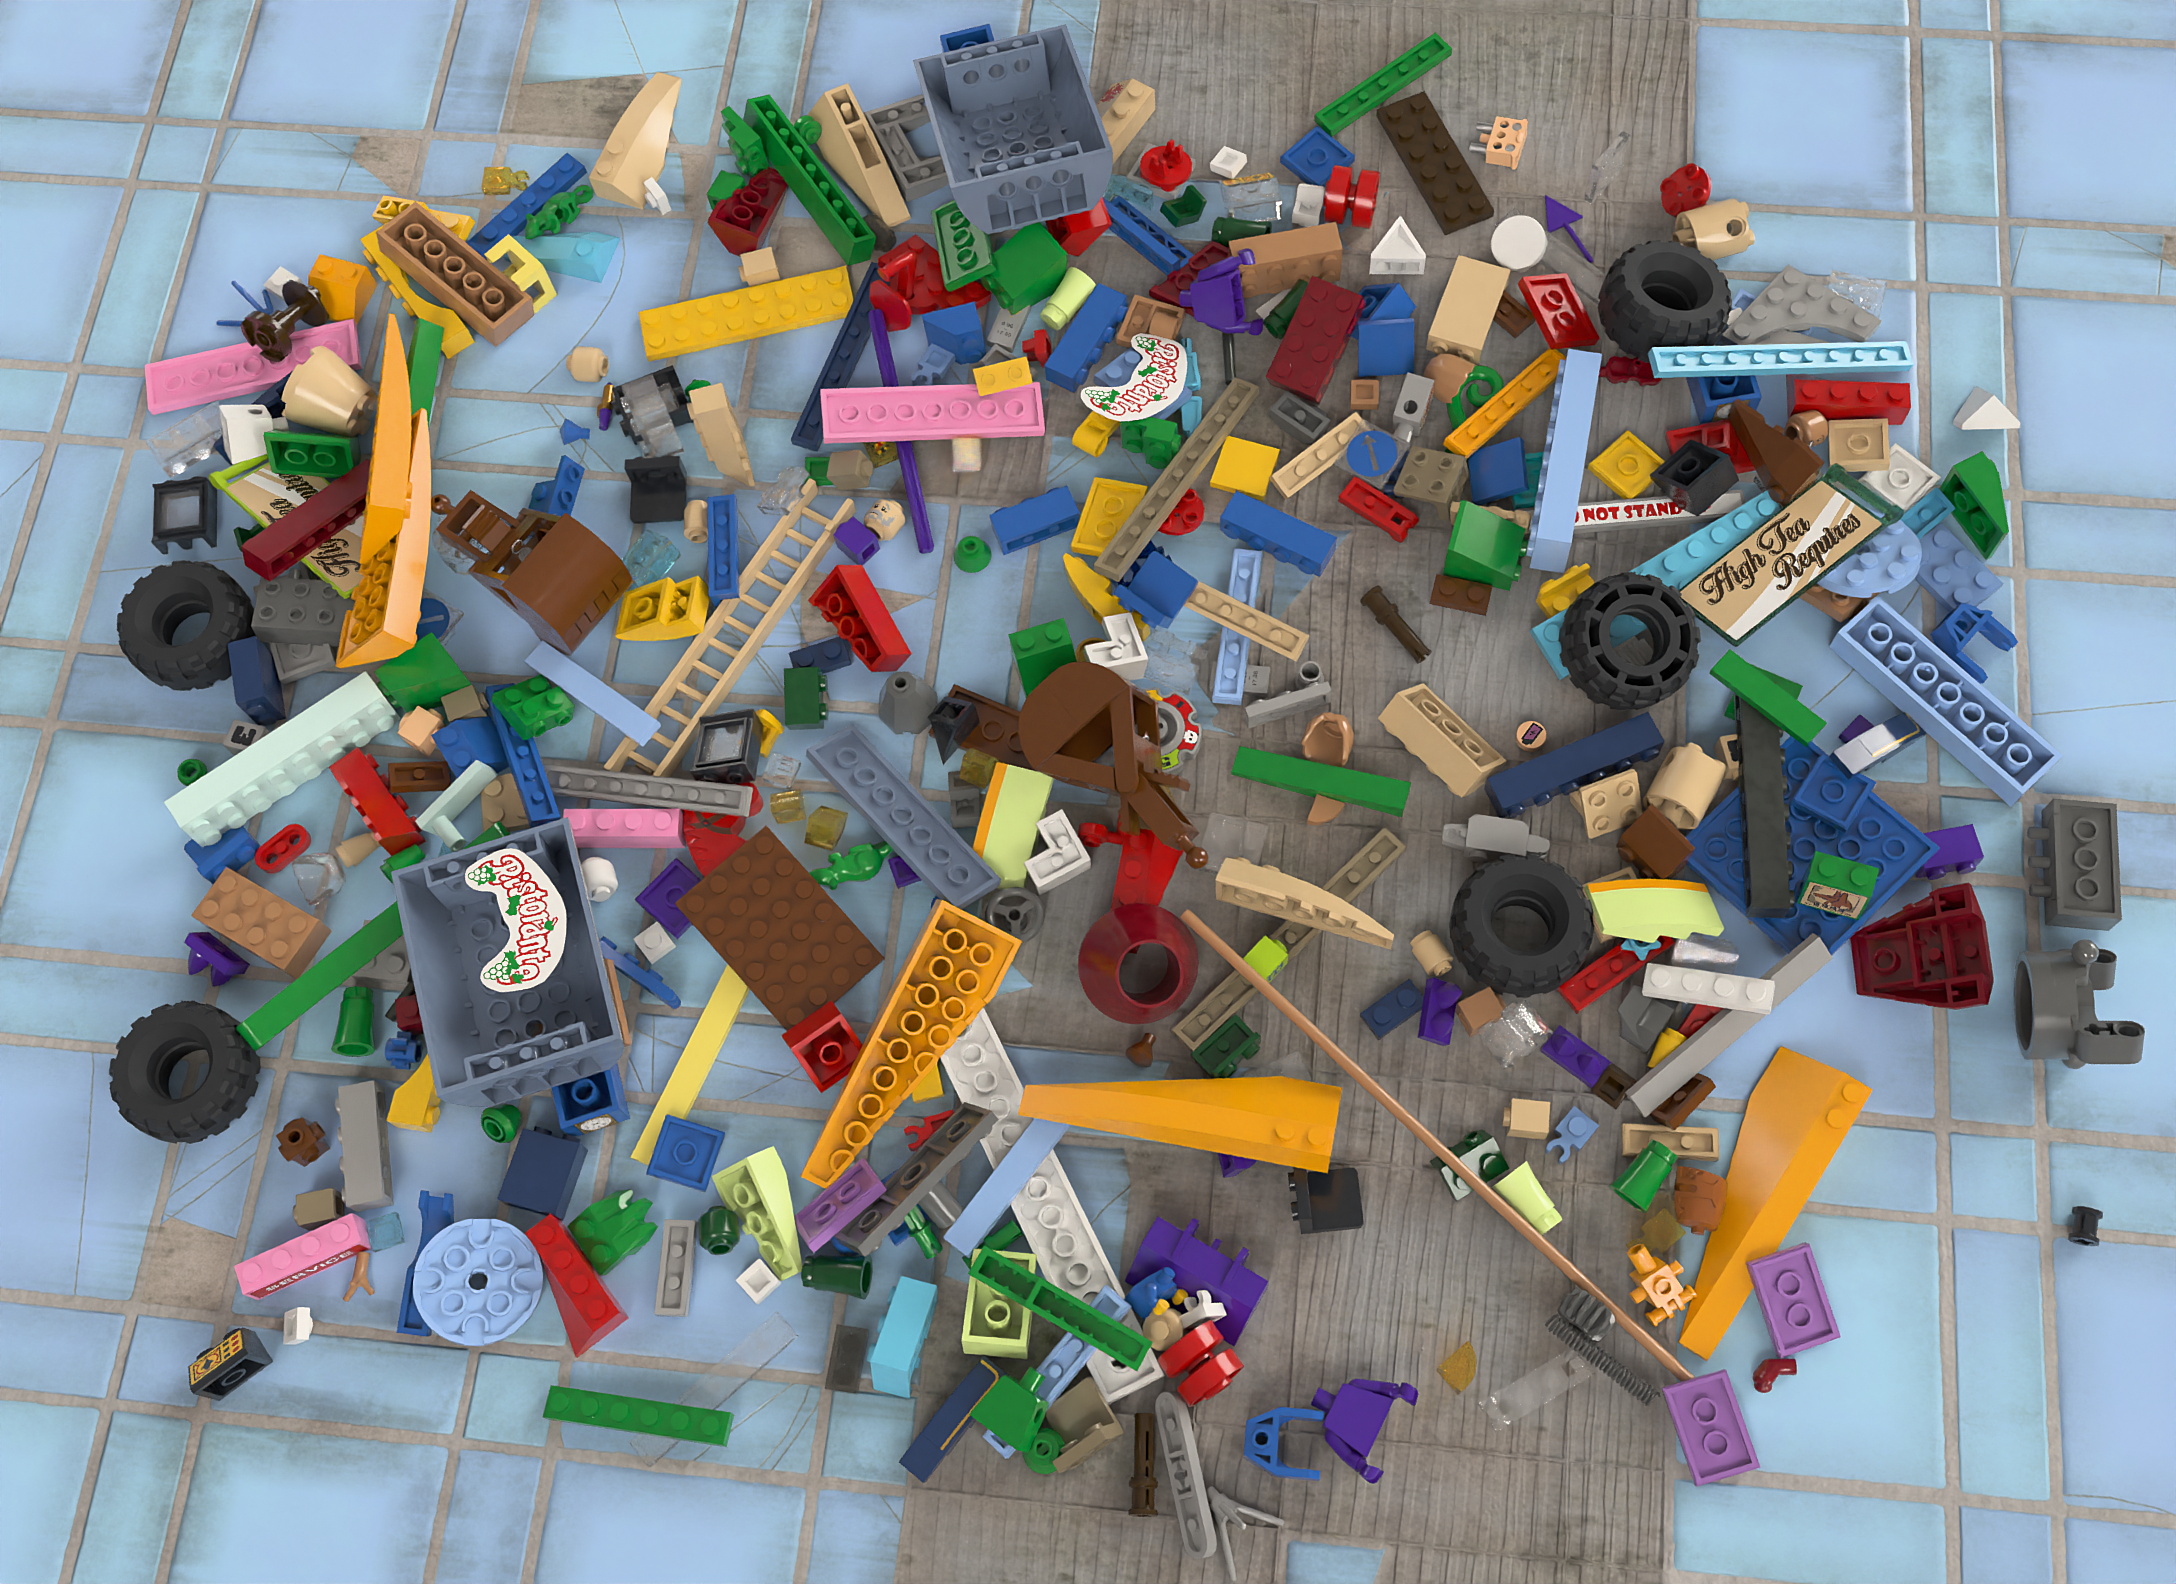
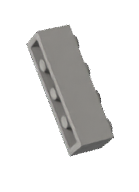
M374 1080L338 1087L339 1097L335 1100V1107L340 1116L341 1127H338L337 1136L343 1151V1156L339 1160L340 1170L345 1179V1186L342 1187L341 1191L343 1202L347 1207L356 1212L394 1205L385 1089Z

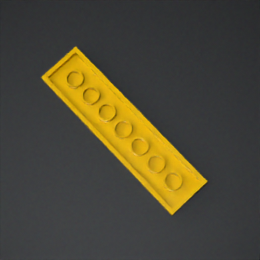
M841 266L644 310L638 313L646 357L651 362L846 318L854 299L846 266Z

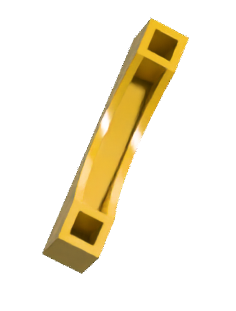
M384 225L361 238L360 240L365 247V250L362 251L363 255L370 265L377 264L378 267L375 270L383 282L389 280L391 285L388 288L397 300L400 298L404 300L401 305L410 318L415 315L417 319L421 318L444 328L441 351L447 359L474 343L468 329L454 310L438 307L416 295L409 286L407 273L380 252L376 232Z
M428 1053L415 1073L394 1092L386 1121L397 1128L431 1133L433 1125H436L439 1120V1103L441 1099L436 1095Z

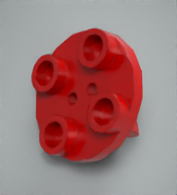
M1172 139L1167 142L1166 146L1154 147L1145 152L1140 161V176L1150 184L1161 187L1166 192L1175 190L1176 186L1186 182L1192 174V161L1189 155L1183 151L1181 144L1175 147L1174 140Z
M1689 163L1677 169L1669 178L1662 181L1660 185V191L1662 192L1661 200L1666 213L1677 218V215L1682 212L1707 205L1706 202L1709 199L1712 186L1711 178L1706 170L1693 163Z
M1188 489L1158 529L1161 534L1179 536L1195 531L1204 519L1205 508L1195 490Z

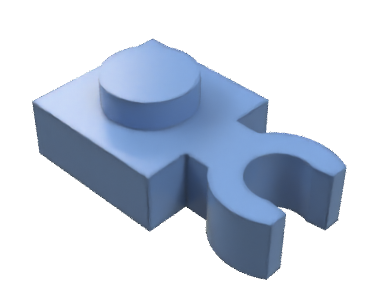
M931 343L917 363L920 370L913 374L911 378L912 385L917 386L918 382L924 380L926 382L923 386H933L934 378L942 380L955 362V354Z
M1574 1106L1554 1130V1133L1560 1138L1550 1141L1545 1148V1153L1548 1154L1552 1148L1557 1147L1563 1153L1558 1163L1560 1165L1565 1163L1570 1156V1147L1572 1146L1579 1152L1598 1129L1599 1125Z

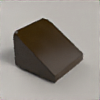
M1611 1063L1590 1091L1616 1110L1627 1096L1625 1092L1637 1081Z

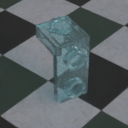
M1111 174L1102 198L1104 197L1110 202L1114 195L1117 197L1120 195L1123 199L1148 210L1153 208V191L1144 185L1130 182L1121 175Z

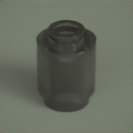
M877 214L863 217V220L876 236L874 249L882 253L890 251L897 241L894 231Z

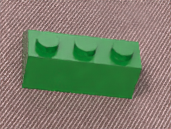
M279 430L267 431L263 435L272 473L340 478L353 467L360 464L361 450L358 437Z

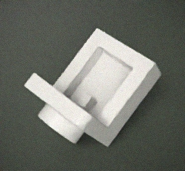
M1298 185L1292 223H1298L1304 227L1319 224L1325 190L1323 186Z

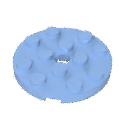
M1863 509L1881 522L1882 525L1880 526L1882 528L1816 580L1815 583L1831 592L1850 597L1869 598L1872 593L1887 591L1888 594L1894 593L1907 586L1916 577L1922 558L1921 544L1915 533L1901 520L1876 513L1871 509ZM1863 549L1865 550V553H1863L1862 555H1858L1855 553L1862 552Z
M466 1219L446 1227L425 1246L414 1270L413 1295L417 1309L424 1322L440 1337L464 1346L490 1345L502 1341L517 1332L532 1316L542 1292V1265L531 1241L516 1227L497 1219ZM482 1273L488 1278L484 1289L474 1290L470 1287L469 1280L474 1274Z

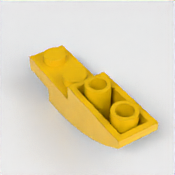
M383 195L372 217L382 224L388 223L415 201ZM416 201L464 242L466 241L475 225V221L471 216L432 210L424 202Z
M1068 553L1063 555L1064 569L1075 595L1083 607L1100 625H1102L1103 617L1129 613L1128 610L1118 604L1120 598L1112 595L1109 578L1088 568L1087 563L1080 557H1072ZM1135 610L1131 615L1141 641L1144 642L1150 635V626L1141 620L1143 615Z

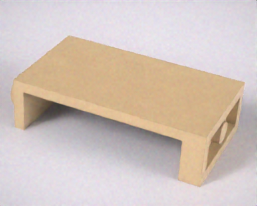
M1458 255L1429 331L1426 350H1430L1437 355L1442 353L1455 355L1479 365L1482 348L1503 291L1507 289L1511 270Z

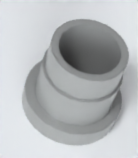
M1307 661L1301 665L1295 677V685L1298 690L1313 682H1324V676L1319 664ZM1305 673H1314L1317 677L1307 679L1303 675Z

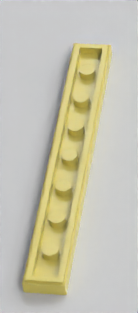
M728 964L631 1155L633 1160L649 1166L666 1114L686 1120L750 991Z

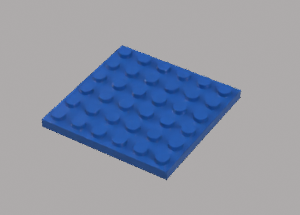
M1790 736L1780 748L1785 749V763L1781 768L1782 775L1787 777V790L1783 794L1784 804L1789 806V818L1785 822V830L1790 832L1791 836L1790 849L1787 850V861H1792L1793 866L1792 878L1789 879V890L1794 891V907L1790 908L1784 918H1747L1788 954L1814 933L1821 938L1832 956L1938 852L1940 847L1872 791L1846 833L1835 829L1790 804L1819 755L1823 753L1829 756L1812 741L1805 747ZM1738 786L1697 828L1693 829L1685 837L1695 847L1686 865L1746 917ZM1815 851L1879 868L1872 898L1859 920L1797 903L1804 874Z

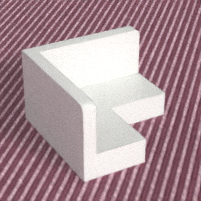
M1131 612L1103 617L1102 626L1108 641L1084 646L1083 654L1086 662L1102 665L1128 681L1142 679L1148 657Z
M1062 809L1036 823L1049 849L1024 862V866L1035 883L1036 891L1039 895L1091 868V859Z

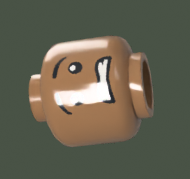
M1816 410L1797 413L1788 419L1784 429V436L1792 441L1798 438L1811 448L1825 441L1828 435V422Z

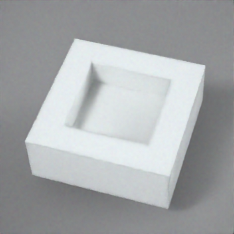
M1224 146L1210 162L1211 171L1234 179L1247 163L1246 154Z
M651 177L643 182L647 191L644 196L652 208L657 207L662 215L671 211L666 194L656 181Z
M280 266L263 286L268 292L285 302L282 295L283 285L289 280L300 283L302 281Z
M658 921L633 938L651 964L676 947Z
M760 1258L736 1279L738 1284L758 1305L782 1283Z
M297 1307L284 1313L283 1344L296 1345L309 1340L313 1327L310 1308Z

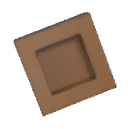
M1351 380L1350 409L1378 410L1379 380Z

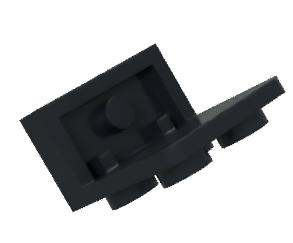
M663 455L662 457L655 458L640 456L634 459H625L624 469L631 481V521L634 524L684 520L687 471L680 456Z
M1293 1167L1294 1172L1288 1173L1290 1192L1296 1191L1297 1201L1291 1202L1293 1221H1299L1301 1234L1359 1229L1364 1225L1358 1172L1355 1168L1328 1170V1173L1318 1171L1307 1172V1169Z

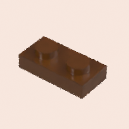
M1504 290L1493 320L1516 339L1535 322V318L1528 309Z
M1436 574L1430 604L1486 616L1493 586Z
M447 761L388 763L387 772L390 793L445 791L451 785Z
M1697 1073L1654 1109L1650 1115L1654 1121L1672 1130H1676L1716 1086L1711 1078Z

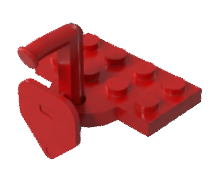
M916 234L878 258V267L880 268L877 272L886 282H889L892 277L890 286L881 280H875L870 286V301L875 310L880 309L883 311L888 332L909 328L912 314L922 315L975 302L976 309L978 310L991 301L992 295L990 291H987L976 280L948 292L944 286L938 251Z

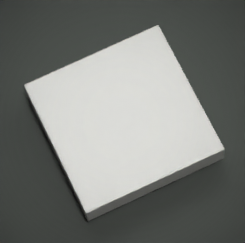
M1895 443L1889 449V471H1867L1857 484L1898 516H1902L1921 500L1939 482L1941 477Z

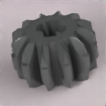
M1574 1288L1561 1301V1305L1557 1310L1563 1321H1567V1324L1575 1327L1576 1331L1579 1330L1580 1334L1588 1337V1340L1598 1343L1603 1337L1608 1335L1616 1321L1610 1309L1596 1299L1595 1296L1579 1288Z

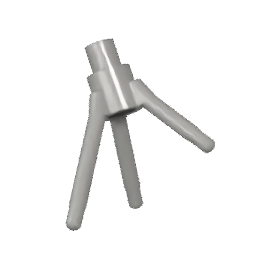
M1211 1486L1206 1490L1207 1499L1211 1503L1210 1508L1215 1513L1214 1516L1219 1527L1230 1580L1235 1582L1237 1577L1225 1523L1230 1519L1241 1530H1245L1246 1524L1235 1514L1236 1512H1241L1280 1526L1284 1525V1520L1241 1505L1232 1499L1229 1500L1224 1493L1220 1494Z

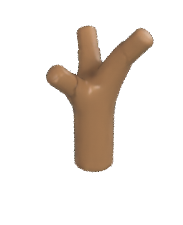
M357 1253L353 1277L349 1283V1289L343 1297L345 1302L350 1300L358 1287H363L369 1295L374 1294L375 1291L369 1285L367 1278L370 1253Z

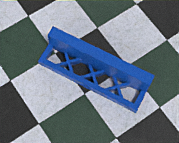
M1120 195L1111 203L1104 197L1102 198L1112 223L1109 229L1165 275L1168 276L1174 270L1178 271L1189 263L1188 259L1193 256L1191 252ZM1119 206L1127 212V216L1118 209ZM1138 224L1144 225L1146 227V231L1142 229ZM1156 239H1161L1162 241H1164V242H1165V246L1162 245V244H1161L1159 241H1157ZM1175 254H1180L1185 259L1180 262V258Z
M735 494L707 497L709 597L716 609L722 600L739 598L738 510Z

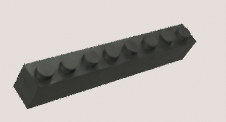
M1734 693L1746 917L1784 918L1790 908L1794 907L1795 896L1794 891L1789 890V879L1792 878L1793 866L1792 861H1787V850L1790 849L1791 836L1790 832L1785 830V822L1789 818V806L1784 804L1783 794L1787 790V777L1782 775L1781 768L1785 763V749L1780 748V738L1783 736V730Z

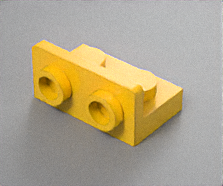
M1026 356L972 370L980 396L1032 383Z
M1587 563L1580 567L1575 565L1569 568L1561 578L1555 581L1550 579L1540 586L1536 603L1548 619L1567 609L1583 591L1594 584V581L1588 575L1590 566Z

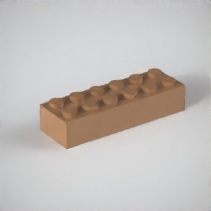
M416 201L376 232L380 252L445 306L454 310L457 316L493 346L497 347L534 316L533 300L530 295L525 291L522 292L512 280Z

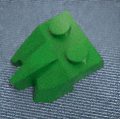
M632 1189L616 1191L591 1204L567 1226L599 1276L607 1275L628 1255H635L649 1242L658 1228L654 1222L646 1223L644 1221L645 1215L653 1202L643 1198L632 1203Z

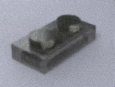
M836 1325L825 1390L858 1395L869 1337L868 1329Z

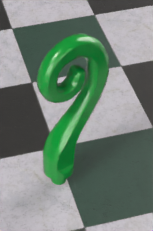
M1476 365L1472 372L1469 373L1465 383L1461 385L1458 394L1452 397V403H1446L1453 431L1467 420L1460 399L1463 388L1475 380L1484 381L1491 386L1492 390L1488 395H1480L1478 385L1475 383L1471 384L1466 391L1468 401L1473 406L1481 408L1504 388L1502 377L1497 371L1488 366ZM1448 448L1445 449L1446 453L1454 454Z

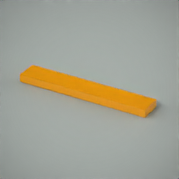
M1547 349L1444 439L1443 445L1455 455L1465 456L1466 459L1469 458L1556 381L1560 359L1566 360V356L1556 349Z

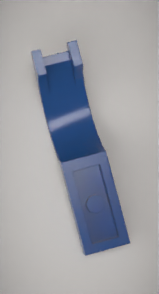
M421 1190L418 1208L421 1211L422 1233L416 1256L412 1264L407 1268L396 1333L427 1337L431 1336L432 1329L424 1322L414 1300V1270L420 1254L429 1241L440 1231L454 1224L453 1194L445 1193L443 1198L430 1196L429 1191Z

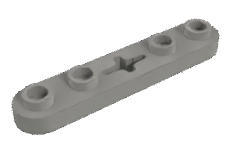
M1163 1392L1156 1399L1155 1412L1184 1546L1189 1556L1194 1559L1209 1558L1214 1554L1217 1542L1187 1404L1179 1392ZM1187 1470L1188 1476L1184 1478L1183 1472Z

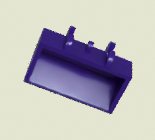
M1157 1216L1137 1252L1125 1282L1134 1287L1159 1270H1163L1165 1267L1171 1268L1175 1272L1173 1281L1177 1289L1185 1290L1188 1293V1297H1195L1197 1304L1199 1303V1298L1196 1292L1199 1290H1207L1210 1293L1211 1303H1223L1227 1315L1213 1323L1223 1335V1340L1235 1347L1265 1294L1269 1281L1244 1267L1249 1255L1247 1248L1243 1247L1235 1261L1217 1251L1222 1243L1221 1240L1216 1238L1211 1247L1194 1238L1200 1225L1198 1224L1199 1220L1193 1218L1185 1231H1182ZM1171 1298L1167 1299L1169 1308L1179 1311L1182 1315L1188 1312L1184 1302L1175 1305Z

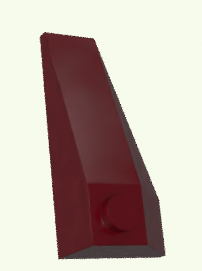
M767 167V169L751 178L747 186L741 190L737 188L733 191L732 196L726 201L724 199L719 201L709 216L707 223L729 253L741 257L740 254L760 250L789 186L776 169Z

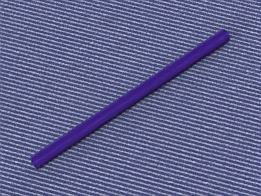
M880 309L871 310L868 313V319L883 387H899L883 311ZM895 441L918 549L921 554L931 553L934 550V543L911 441Z

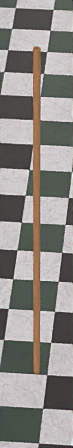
M1187 909L1180 918L1581 1290L1595 1296L1596 1299L1610 1309L1616 1322L1680 1381H1685L1695 1377L1193 912Z

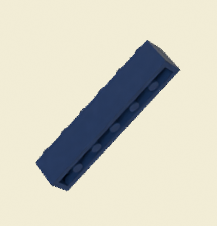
M1645 712L1487 778L1484 790L1499 818L1506 816L1514 818L1526 811L1525 808L1535 804L1537 807L1549 803L1553 799L1552 797L1561 793L1564 796L1569 795V793L1577 791L1580 788L1579 786L1589 782L1592 784L1603 780L1607 774L1614 771L1617 773L1625 772L1633 766V763L1640 760L1648 762L1659 756L1665 741L1649 712Z

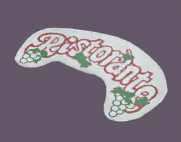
M1143 333L1135 335L1131 340V344L1142 355L1143 359L1134 370L1131 380L1126 385L1119 387H1087L1081 391V399L1093 411L1108 419L1117 421L1139 420L1158 413L1173 403L1183 391L1187 373V357L1184 347L1174 340Z
M509 848L496 851L467 868L465 874L466 883L474 890L490 891L497 895L502 916L510 931V939L507 945L483 968L480 979L486 987L498 992L518 991L532 988L544 982L558 964L564 950L566 938V909L562 897L553 883L530 857L518 849Z

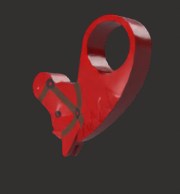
M751 782L735 784L753 788L748 817L757 815L764 804L757 787ZM681 810L683 812V831L692 859L703 878L747 842V840L738 835L743 830L748 817Z

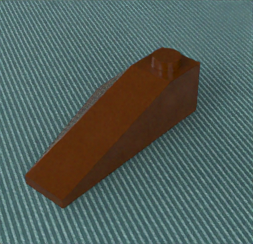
M1736 399L1731 406L1728 418L1765 490H1768L1769 496L1774 502L1780 503L1784 508H1787L1813 487L1824 461L1803 441L1798 438L1792 441L1784 436L1783 428L1778 425L1772 428L1765 423L1762 414Z

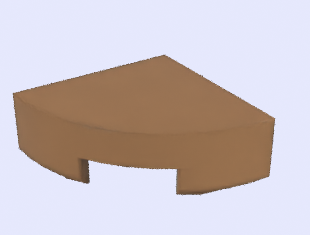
M1316 794L1307 824L1321 825L1331 821L1341 814L1345 803Z

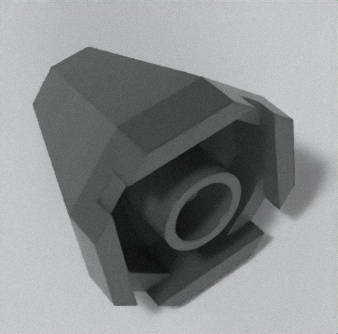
M895 672L886 680L879 693V718L895 734H903V732L920 734L931 724L927 717L937 706V693L921 677L910 672Z

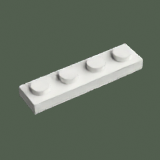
M1648 963L1642 993L1643 996L1770 1015L1775 981Z

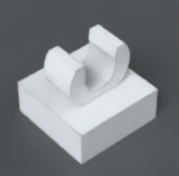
M1199 1290L1196 1292L1199 1298L1198 1304L1195 1297L1184 1299L1188 1312L1181 1315L1180 1318L1183 1328L1188 1329L1197 1328L1209 1320L1215 1322L1227 1314L1223 1303H1211L1210 1293L1207 1290Z

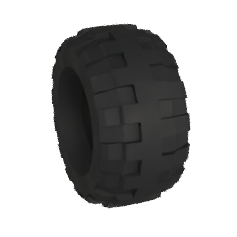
M1654 240L1647 241L1645 245L1637 244L1623 252L1620 259L1616 258L1603 281L1598 299H1600L1598 304L1600 323L1606 328L1605 333L1609 339L1619 345V349L1626 354L1630 353L1638 357V360L1646 363L1650 362L1648 353L1652 347L1714 346L1729 319V313L1732 309L1731 291L1728 288L1729 282L1725 274L1719 272L1717 269L1718 265L1713 260L1707 259L1700 254L1701 251L1693 247L1682 246L1679 242L1668 241L1666 243Z
M185 560L173 561L171 566L160 565L151 569L152 573L145 578L141 576L133 584L134 589L131 593L125 594L121 602L123 611L117 614V631L120 638L118 642L130 663L161 687L165 685L177 691H191L193 687L197 690L213 687V682L219 679L225 681L231 677L232 672L227 643L256 636L251 627L254 608L250 602L251 599L243 588L224 570L217 569L213 564L198 561L193 563ZM198 613H210L207 627L197 638L184 645L172 646L174 632L185 619Z
M1623 572L1618 575L1608 576L1594 583L1583 591L1569 606L1559 631L1558 642H1560L1562 653L1559 655L1563 667H1567L1571 675L1570 681L1577 689L1581 688L1587 693L1588 699L1597 704L1608 705L1610 709L1622 711L1627 709L1638 710L1667 699L1687 682L1692 669L1697 665L1700 655L1697 650L1698 643L1701 642L1700 629L1695 627L1693 618L1696 615L1691 605L1686 606L1680 598L1682 594L1674 586L1668 587L1662 583L1661 578L1650 574L1643 576L1637 575L1636 572ZM1629 615L1639 619L1647 626L1654 642L1653 655L1647 664L1643 666L1633 665L1624 661L1616 654L1609 637L1610 625L1615 617Z
M1509 854L1499 856L1498 860L1493 862H1485L1476 868L1468 879L1466 878L1452 906L1449 924L1450 938L1458 962H1462L1468 970L1467 974L1477 983L1482 982L1491 987L1493 992L1501 995L1508 993L1514 994L1516 998H1529L1534 994L1543 993L1544 995L1556 990L1557 987L1568 981L1578 971L1588 954L1593 939L1595 926L1593 925V909L1590 900H1587L1583 892L1584 887L1576 877H1570L1565 873L1563 866L1554 861L1551 864L1542 861L1540 856L1526 854L1525 857H1515V855ZM1508 906H1523L1535 911L1547 925L1549 935L1546 943L1542 947L1531 951H1519L1506 946L1497 938L1492 929L1494 914Z
M181 1001L180 1003H175L174 1006L167 1003L151 1010L150 1016L146 1018L144 1016L139 1017L130 1025L133 1029L126 1038L121 1036L116 1045V1049L119 1050L116 1059L112 1058L110 1061L109 1075L113 1077V1081L109 1083L112 1100L120 1108L118 1112L139 1131L158 1140L175 1144L177 1142L189 1144L201 1142L203 1139H207L208 1135L213 1134L217 1136L230 1127L229 1123L235 1117L241 1118L248 1109L245 1105L250 1096H255L259 1084L256 1081V1074H259L261 1070L260 1056L256 1054V1051L235 1029L240 1022L225 1011L210 1004H201L196 1001ZM206 1050L209 1056V1071L202 1085L186 1097L172 1099L169 1092V1078L175 1065L191 1052Z

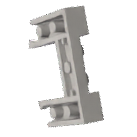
M923 94L864 112V116L878 145L896 176V184L906 203L926 196L949 184L941 155L919 162L904 135L931 121L927 107L923 104L925 102Z

